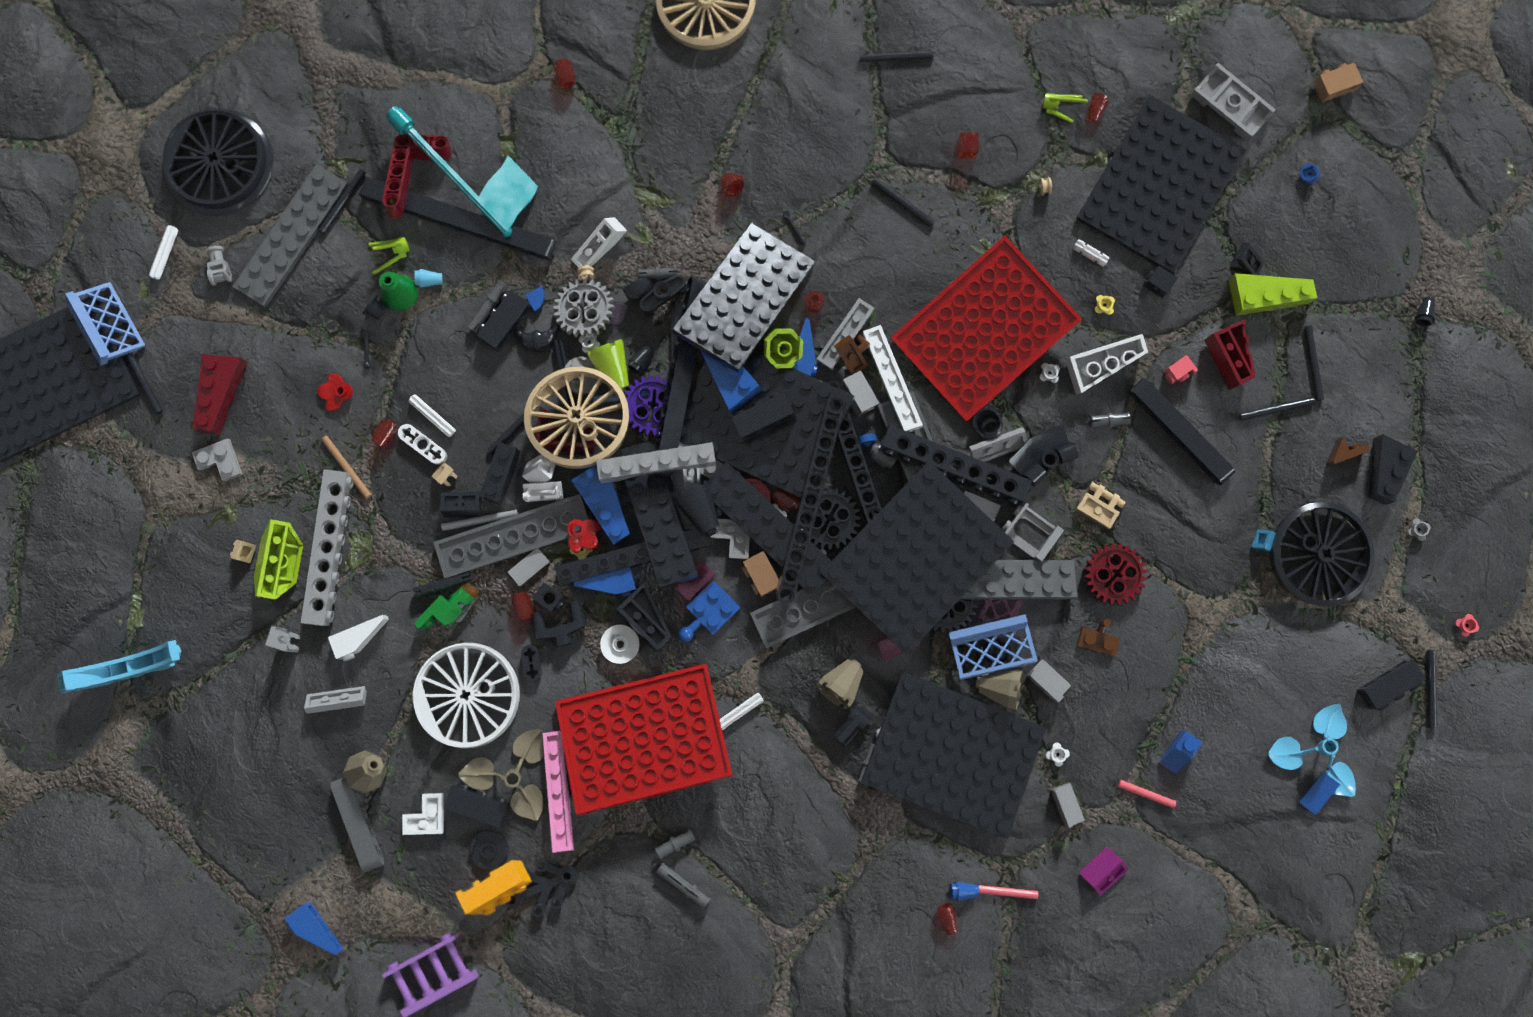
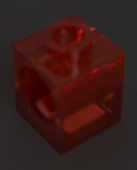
M960 133L957 140V159H976L979 152V133Z

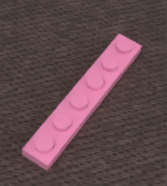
M561 731L543 733L552 852L574 850L567 766Z

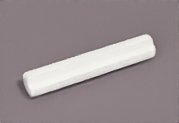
M173 226L166 227L149 273L151 278L158 280L161 278L178 233V229Z
M417 395L411 396L409 403L444 434L451 437L456 430Z
M756 693L720 719L722 730L762 703L763 698L761 695Z

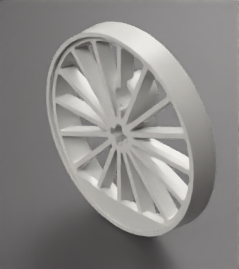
M459 643L436 652L420 669L413 689L414 709L422 727L439 742L457 748L480 747L497 739L512 723L520 698L518 679L510 663L496 650L478 643ZM464 649V684L451 652ZM469 649L481 650L482 653L468 684ZM446 654L449 657L459 685L436 663ZM485 654H490L497 662L473 685ZM499 664L507 672L506 677L494 682L490 679H485ZM434 665L456 689L427 678L426 675L430 668ZM510 679L512 693H493L495 684ZM426 680L456 694H425L423 682ZM483 682H487L490 687L487 693H483L480 690ZM465 691L471 693V695L468 696V699L463 698V695H465ZM511 696L512 701L510 709L507 711L477 697ZM426 697L456 698L430 708ZM457 701L437 722L435 721L432 711ZM475 701L506 713L507 716L503 723L498 726ZM459 705L447 736L444 737L438 725ZM473 706L496 728V731L487 737H484ZM463 708V742L451 740L450 737ZM468 708L481 738L474 742H467Z

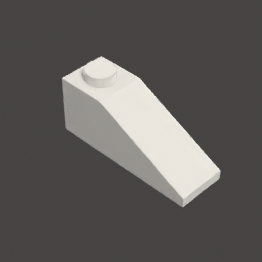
M615 217L604 218L571 260L578 267L594 265L620 240L627 230Z
M381 615L328 637L335 658L343 659V661L353 659L355 657L354 654L359 653L389 620L388 616Z

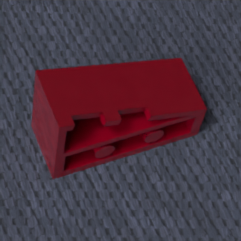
M1246 320L1215 332L1204 340L1229 390L1241 386L1256 377L1252 354H1249V337H1246Z
M539 407V412L552 413ZM538 417L537 427L563 419ZM563 425L536 432V440L541 443ZM587 427L583 433L589 435L594 429ZM578 428L574 453L586 454ZM568 429L543 448L547 451H555ZM573 431L560 452H571ZM585 440L589 454H595L596 443L593 440Z

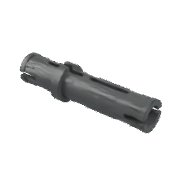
M500 280L497 281V284L491 293L486 295L487 299L467 326L469 329L478 334L479 327L486 321L496 304L499 305L500 298L508 289L506 284L504 285Z
M664 863L657 870L656 874L686 895V899L690 898L704 909L710 898L699 891L695 884L691 885ZM668 874L675 878L677 881H679L682 885H680L678 882H676L674 879L668 876Z

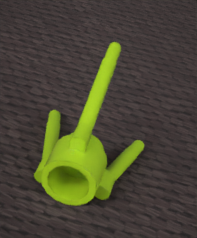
M1046 93L1043 108L1047 109L1046 113L1073 123L1072 119L1055 111L1054 108L1058 109L1059 101L1087 103L1088 100L1082 99V95Z
M405 237L368 244L369 247L374 246L372 250L392 247L394 254H399L372 273L375 275L399 259L407 257L406 252L410 250Z

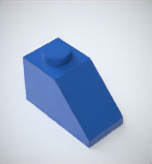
M1179 731L1159 763L1174 774H1177L1193 758L1203 742L1187 731Z

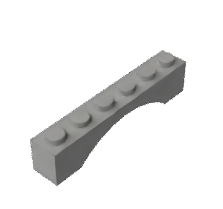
M712 442L596 460L601 483L621 481L660 471L716 466Z

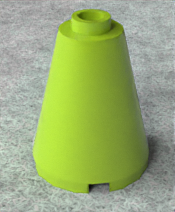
M622 339L586 352L598 371L613 379L623 392L627 391L626 387L629 385Z

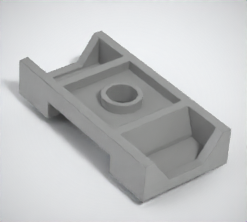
M1219 63L1215 65L1190 95L1204 107L1206 105L1210 106L1235 127L1233 131L1247 142L1276 110ZM1235 97L1238 100V104H1231L1229 99Z

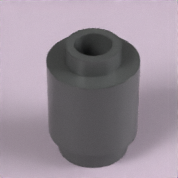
M875 444L869 452L872 454L870 458L883 468L891 469L898 457L884 455L883 451L878 450L879 445Z

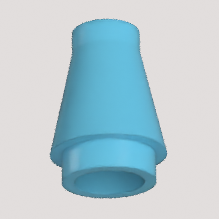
M420 269V271L415 270V286H420L421 288L442 285V273Z

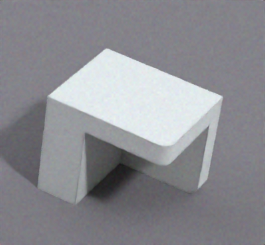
M539 455L527 462L522 477L530 483L547 482L552 478L555 464Z

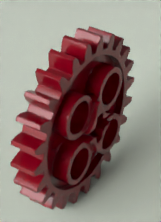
M1110 543L1109 548L1106 544L1102 545L1103 551L1100 548L1095 549L1097 555L1091 553L1090 557L1093 560H1086V563L1090 566L1084 568L1088 574L1083 577L1089 579V582L1085 585L1092 586L1089 592H1096L1095 599L1101 596L1102 603L1108 599L1109 605H1113L1114 601H1116L1117 605H1121L1122 600L1127 604L1129 603L1128 597L1131 600H1135L1134 593L1140 595L1141 591L1138 588H1145V585L1141 582L1148 579L1143 576L1148 570L1142 569V566L1146 563L1139 562L1142 556H1135L1136 549L1129 552V545L1122 549V543H1119L1117 548L1114 543ZM1111 556H1115L1118 559L1117 565L1111 564ZM1123 561H1126V565L1117 573L1118 577L1113 578L1107 588L1104 587L1105 583L1114 575L1112 571L1118 570ZM1126 568L1132 570L1133 576L1131 578L1126 576ZM1099 570L1105 572V580H1101L1098 577ZM1114 583H1118L1121 586L1119 593L1114 591Z

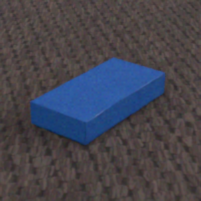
M1323 771L1298 802L1316 815L1341 784Z

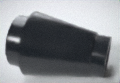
M1423 298L1415 316L1418 325L1427 327L1431 326L1432 322L1435 321L1434 298Z
M648 346L641 348L628 360V368L636 374L643 372L653 354L652 349Z

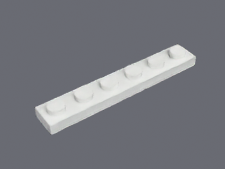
M881 325L863 331L864 338L870 342L869 350L902 429L911 432L922 428V422Z

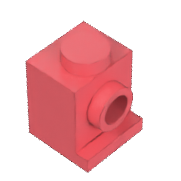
M1186 355L1167 368L1164 373L1166 374V380L1173 384L1177 380L1181 383L1198 371V369Z

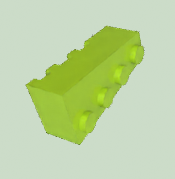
M1234 274L1228 280L1236 316L1310 304L1317 298L1314 280Z

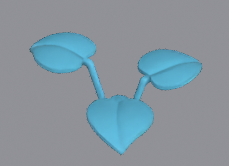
M1340 704L1327 706L1315 715L1313 720L1314 730L1317 733L1324 734L1323 738L1325 739L1319 742L1317 747L1300 751V744L1292 737H1282L1269 750L1268 756L1270 760L1278 767L1286 770L1299 768L1303 764L1301 756L1303 754L1318 751L1322 756H1329L1328 768L1330 770H1326L1325 773L1341 784L1333 794L1349 797L1355 795L1356 785L1351 769L1342 762H1337L1332 766L1333 758H1335V753L1339 748L1338 743L1334 739L1343 737L1347 731V722Z

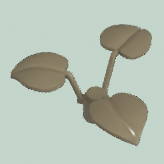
M533 729L517 737L513 744V753L521 757L516 769L507 771L505 775L493 773V763L484 757L471 760L459 772V777L462 781L474 789L486 790L492 787L494 783L493 776L504 780L505 784L509 787L518 788L520 791L515 792L511 798L512 810L521 817L537 821L543 810L542 792L533 784L527 785L523 789L519 785L521 780L519 770L524 759L528 763H536L544 757L543 731Z

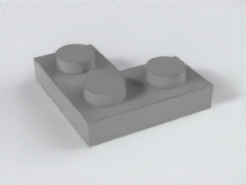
M228 438L192 452L198 470L202 471L217 465L222 481L243 475L231 440Z
M718 519L720 527L717 529L718 532L712 535L711 538L730 539L729 559L747 560L749 557L750 537L732 520Z

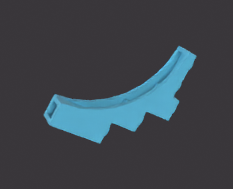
M176 640L168 641L152 649L123 658L62 671L57 674L60 693L110 685L115 681L169 669L175 665L176 661L180 660V647L176 644Z

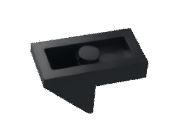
M1242 242L1230 266L1247 275H1259L1264 261L1250 243Z

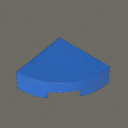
M542 286L525 295L535 313L542 307L545 292Z

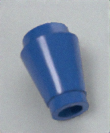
M956 881L950 883V899L957 902L979 897V886Z

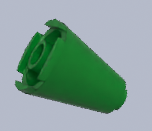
M385 272L380 276V297L384 305L393 311H404L415 304L418 298V288L409 276L394 272Z

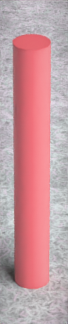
M1120 780L1118 783V787L1173 809L1176 806V801L1123 780Z
M979 885V893L1038 899V891Z

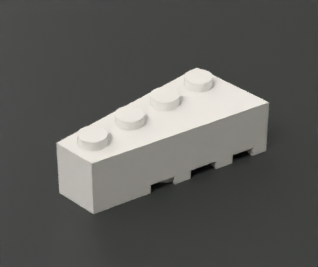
M1143 334L1066 358L1065 361L1076 395L1083 393L1148 353Z

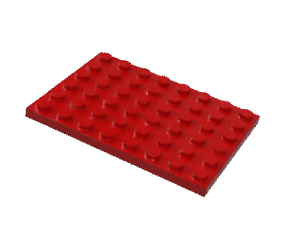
M1004 235L899 329L891 339L967 422L1075 327L1082 318Z
M707 664L555 701L577 816L733 777Z

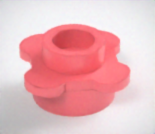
M1467 614L1465 618L1457 619L1455 625L1460 628L1461 635L1464 637H1468L1470 633L1479 630L1478 623L1471 614Z

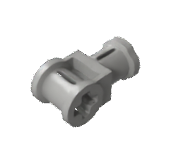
M211 246L206 249L210 262L207 263V276L212 286L223 281L232 282V274L228 263L223 259L222 252L224 249L222 246Z

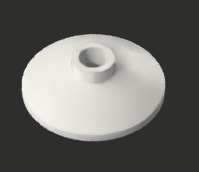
M612 626L604 632L601 638V651L605 658L613 663H627L636 656L639 650V638L636 632L628 626ZM619 641L624 642L623 648H618L617 643Z

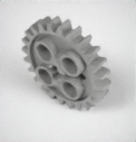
M585 278L583 283H580L577 279L576 285L570 282V288L563 287L564 293H558L560 299L554 300L557 306H553L556 312L554 316L557 319L558 325H561V329L563 331L566 330L568 335L573 333L576 338L579 333L583 338H585L586 333L592 337L594 331L600 334L599 328L605 330L604 324H611L609 318L614 317L611 311L615 310L614 305H612L615 302L611 298V292L607 290L606 286L602 287L600 282L595 284L593 279L589 283H587ZM597 297V300L590 301L592 298ZM579 298L576 302H572L573 299ZM578 315L576 319H571L572 316ZM592 315H597L594 319H589Z

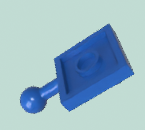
M713 580L686 606L696 619L688 627H682L678 631V638L682 642H689L693 638V632L701 624L714 635L740 607Z

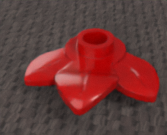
M329 374L328 383L320 385L317 389V394L320 398L326 400L325 410L334 411L341 407L343 401L352 397L353 389L348 383L343 381L340 375Z
M579 519L571 520L567 525L569 548L576 554L582 547L589 550L597 549L598 539L595 534L601 530V525L592 519L584 521ZM578 525L579 531L576 533L574 528Z

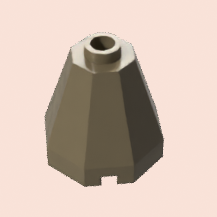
M854 659L852 661L846 660L823 676L816 684L817 689L821 687L820 693L837 706L844 704L843 708L847 710L854 702L863 674L862 665Z
M1011 669L984 674L977 678L976 688L979 689V693L1009 709L1017 710L1021 697L1020 690L1023 686L1024 671Z
M364 750L348 758L342 774L346 778L350 789L365 794L382 785L387 770L381 756Z

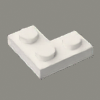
M444 793L422 794V814H403L402 835L444 833Z

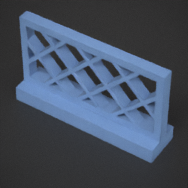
M110 282L77 293L73 291L65 293V303L100 366L107 364L110 359L145 348L142 338ZM106 289L111 293L109 299L98 296L100 291ZM88 296L93 298L91 305L82 303L80 298ZM96 300L107 303L104 310L93 307ZM110 305L119 308L118 315L107 312ZM91 311L102 314L100 321L90 318ZM105 316L116 319L113 326L102 323ZM119 320L128 324L127 331L116 328ZM100 327L111 330L108 337L98 333ZM114 331L125 335L122 342L111 339ZM127 336L135 338L138 344L133 346L125 344ZM109 342L120 346L118 351L110 353L107 349Z
M1026 614L949 632L961 680L1038 662ZM1025 630L1026 638L1023 643L1013 638L1016 632ZM1003 635L1008 638L1004 647L994 642L998 636ZM980 640H985L989 643L984 652L975 647ZM1011 640L1021 645L1016 654L1006 649ZM965 644L970 649L963 656L958 653L956 646ZM992 645L1001 650L996 659L987 654ZM1024 647L1031 651L1032 658L1024 660L1018 655ZM973 649L982 654L977 663L968 658ZM1004 652L1013 656V659L1008 664L999 661ZM985 656L994 661L991 668L980 666ZM965 661L975 666L972 672L963 674L962 666Z

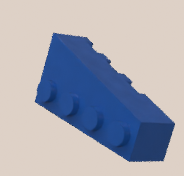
M701 351L732 415L762 391L758 383L743 366L737 373Z
M597 465L592 466L571 480L615 547L631 537L613 482H600Z

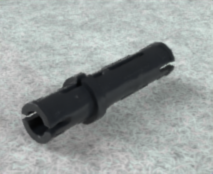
M467 571L438 581L431 580L428 584L413 587L414 597L418 599L431 594L434 596L437 595V592L471 583V574Z

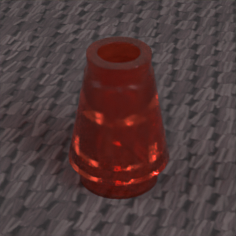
M1095 93L1091 97L1087 118L1089 121L1098 122L1109 104L1108 96L1102 93Z
M951 903L938 906L936 915L947 935L956 934L958 932L955 907Z

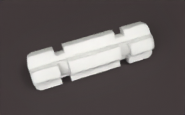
M1078 240L1075 243L1074 250L1077 252L1081 251L1082 255L1094 262L1095 260L1098 261L1099 265L1105 266L1108 262L1109 257L1107 255H1101L1100 251L1090 245H1084L1085 242Z

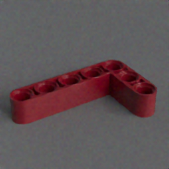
M399 134L394 140L382 198L387 216L393 219L399 218L403 214L413 160H432L406 134ZM419 134L444 161L451 157L452 152L447 137Z

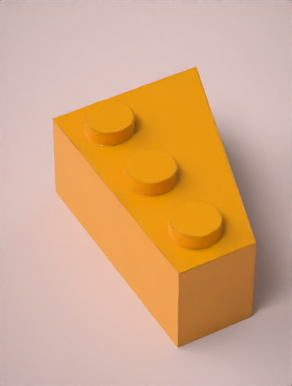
M512 860L491 872V876L480 883L479 880L473 882V888L466 892H462V890L456 892V896L465 914H484L487 916L493 913L498 905L510 901L512 895L524 891L527 888L526 885L532 881L522 861Z

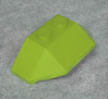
M270 519L262 535L254 573L255 596L277 599L297 583L303 544L291 523Z

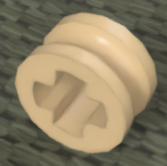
M1050 177L1046 180L1040 178L1039 189L1041 195L1052 193Z
M579 267L577 269L578 280L580 282H583L584 278L587 282H590L591 279L594 280L593 267Z

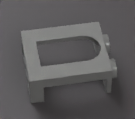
M1029 504L1019 505L1013 513L1015 517L1012 522L1008 520L1002 530L1015 541L1013 545L1034 560L1042 562L1064 530L1059 526L1055 527L1027 507ZM1018 519L1030 521L1049 535L1039 550L1014 532L1013 527Z

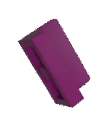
M1106 847L1079 873L1092 886L1095 892L1101 896L1129 869L1120 857L1109 847Z

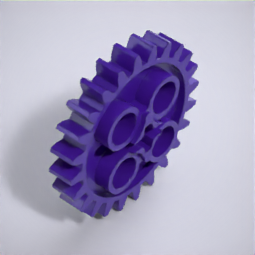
M651 375L648 376L647 380L641 376L640 383L635 379L633 382L634 386L628 385L630 392H624V395L628 397L626 400L629 409V423H633L632 430L636 427L639 428L638 434L645 431V436L647 437L649 432H652L653 437H655L659 424L655 414L661 413L663 404L658 396L665 394L666 378L661 382L658 375L655 380H652ZM653 390H656L655 408L652 411L651 422H648L651 408L649 404L652 401ZM640 392H648L649 398L643 399L640 396ZM642 409L645 411L646 416L639 417L636 411Z

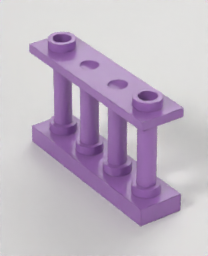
M448 933L439 938L441 942L401 964H398L396 961L386 967L387 971L382 974L383 978L392 974L405 1000V1007L400 1010L402 1017L409 1016L479 976L476 969L469 971V969L465 968L453 943V940L459 937L458 933L454 935ZM444 945L459 972L457 974L459 978L453 981L451 978L448 979L435 953V950ZM425 955H428L441 982V987L435 991L433 988H430L417 962L418 959ZM407 965H410L423 991V997L417 1001L415 998H412L399 971Z

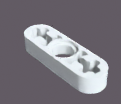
M404 424L399 428L398 436L400 439L433 464L441 465L446 461L447 453L445 450L409 424ZM411 429L410 433L416 438L413 440L409 436L405 437L404 431ZM424 439L428 445L425 449L420 450L418 442ZM431 449L434 450L436 453H439L441 451V459H435V456L431 454L429 451Z

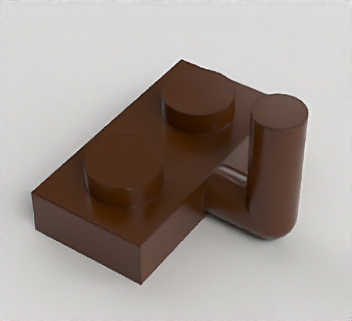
M861 334L855 337V340L860 344L859 346L855 344L850 335L834 345L851 375L868 366L861 353L870 347V342Z
M1104 619L1099 622L1097 631L1082 627L1076 646L1115 657L1120 638L1105 634L1106 627L1111 625V620Z

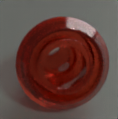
M726 173L720 181L722 193L726 197H735L744 189V178L738 174Z

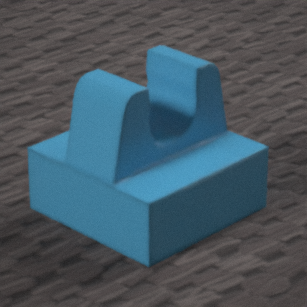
M1258 529L1251 547L1256 550L1271 551L1275 532Z

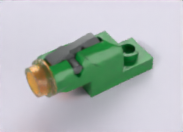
M468 582L449 596V600L445 596L440 595L415 621L414 625L421 630L428 629L435 622V617L445 626H449L454 622H462L478 598L479 591Z

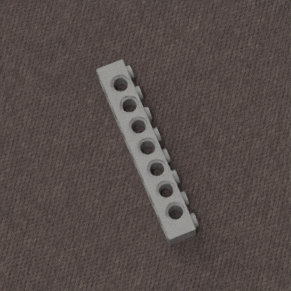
M323 470L301 623L330 626V623L333 621L334 612L332 611V605L335 603L337 596L335 585L339 582L338 565L342 562L340 551L341 546L345 542L343 531L348 522L346 511L351 502L349 490L353 487L352 474L347 472ZM337 486H339L340 493L337 496H335L333 491ZM336 505L338 508L337 513L332 515L331 508ZM333 524L335 530L332 534H329L328 527ZM330 543L332 550L326 553L325 546ZM325 562L329 564V569L327 572H324L322 570V566ZM324 581L326 589L321 591L319 585ZM321 600L323 608L319 611L316 605Z

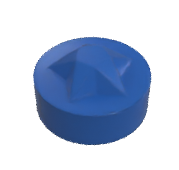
M1307 164L1300 170V178L1306 184H1313L1320 177V170L1314 164Z
M872 433L858 437L860 447L870 448L877 442L876 435Z

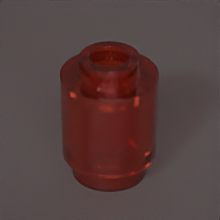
M566 58L558 59L553 65L558 83L562 88L574 86L576 76L571 61Z
M819 291L809 292L805 299L806 310L812 314L821 312L824 307V296Z
M387 418L385 421L381 420L372 434L373 438L371 441L385 448L387 444H390L398 430L395 428L396 423Z
M777 488L772 497L776 505L790 513L792 510L796 511L798 509L800 500L795 495Z
M527 591L512 595L513 600L511 602L516 619L520 618L521 621L531 619V614L535 612L531 597L527 594Z

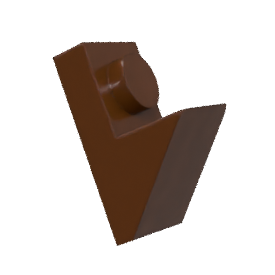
M1344 437L1338 438L1326 463L1329 467L1369 452L1368 444L1360 446L1357 443L1348 447Z

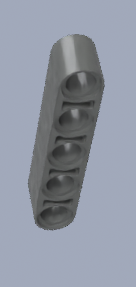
M344 777L331 782L334 798L362 871L366 873L384 865L381 849L359 792L350 789Z

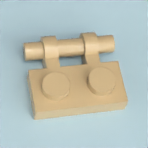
M1092 482L1089 489L1094 491L1093 496L1086 492L1076 510L1110 529L1120 513L1114 509V506L1117 505L1122 508L1125 501L1120 499V496L1116 493L1112 494L1105 490V487L1101 484L1097 485ZM1102 496L1109 500L1108 505L1100 501L1099 497Z

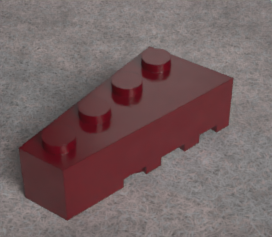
M202 354L193 430L199 433L220 435L228 415L229 405L233 402L235 390L241 382L242 372L248 364L247 361L241 357Z

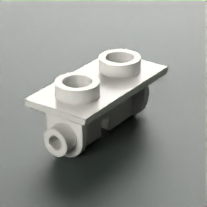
M561 481L523 484V500L525 502L564 499Z

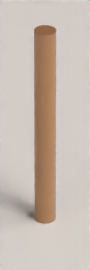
M324 436L321 439L323 444L342 469L352 474L353 483L365 499L370 498L372 494L329 437Z

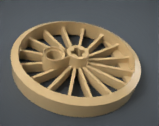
M656 0L658 14L667 32L681 44L699 50L718 49L738 39L749 26L755 6V0H750L749 4L722 0H678L689 3L663 8L662 0ZM722 7L747 10V13L741 19ZM691 8L671 23L665 15ZM707 11L713 34L702 36ZM710 11L726 31L715 33ZM716 11L736 21L739 25L730 30ZM695 13L683 33L675 28L676 25ZM702 13L699 36L697 38L687 36Z
M587 367L564 368L546 376L531 392L524 411L526 433L536 450L548 461L558 466L572 469L592 467L597 465L596 460L611 457L621 446L629 423L628 404L621 388L606 374ZM581 377L578 403L575 406L569 383ZM585 377L597 379L581 407ZM602 382L611 388L610 391L587 407ZM567 386L572 407L557 392ZM555 394L568 411L547 399ZM613 394H616L621 402L620 404L592 411ZM544 403L563 414L535 412V410ZM623 409L622 420L593 417ZM574 415H577V416H580V418L577 419L576 417L574 418L573 416H574ZM532 416L563 419L532 428L531 424ZM594 422L621 425L618 435L615 436L596 426ZM563 425L541 443L534 436L536 432ZM587 427L594 429L589 435L583 433ZM579 428L587 458L573 460L577 430ZM568 429L553 454L543 448ZM573 431L570 459L558 457L559 452ZM598 432L614 440L606 449L596 439ZM585 440H593L602 452L590 457Z

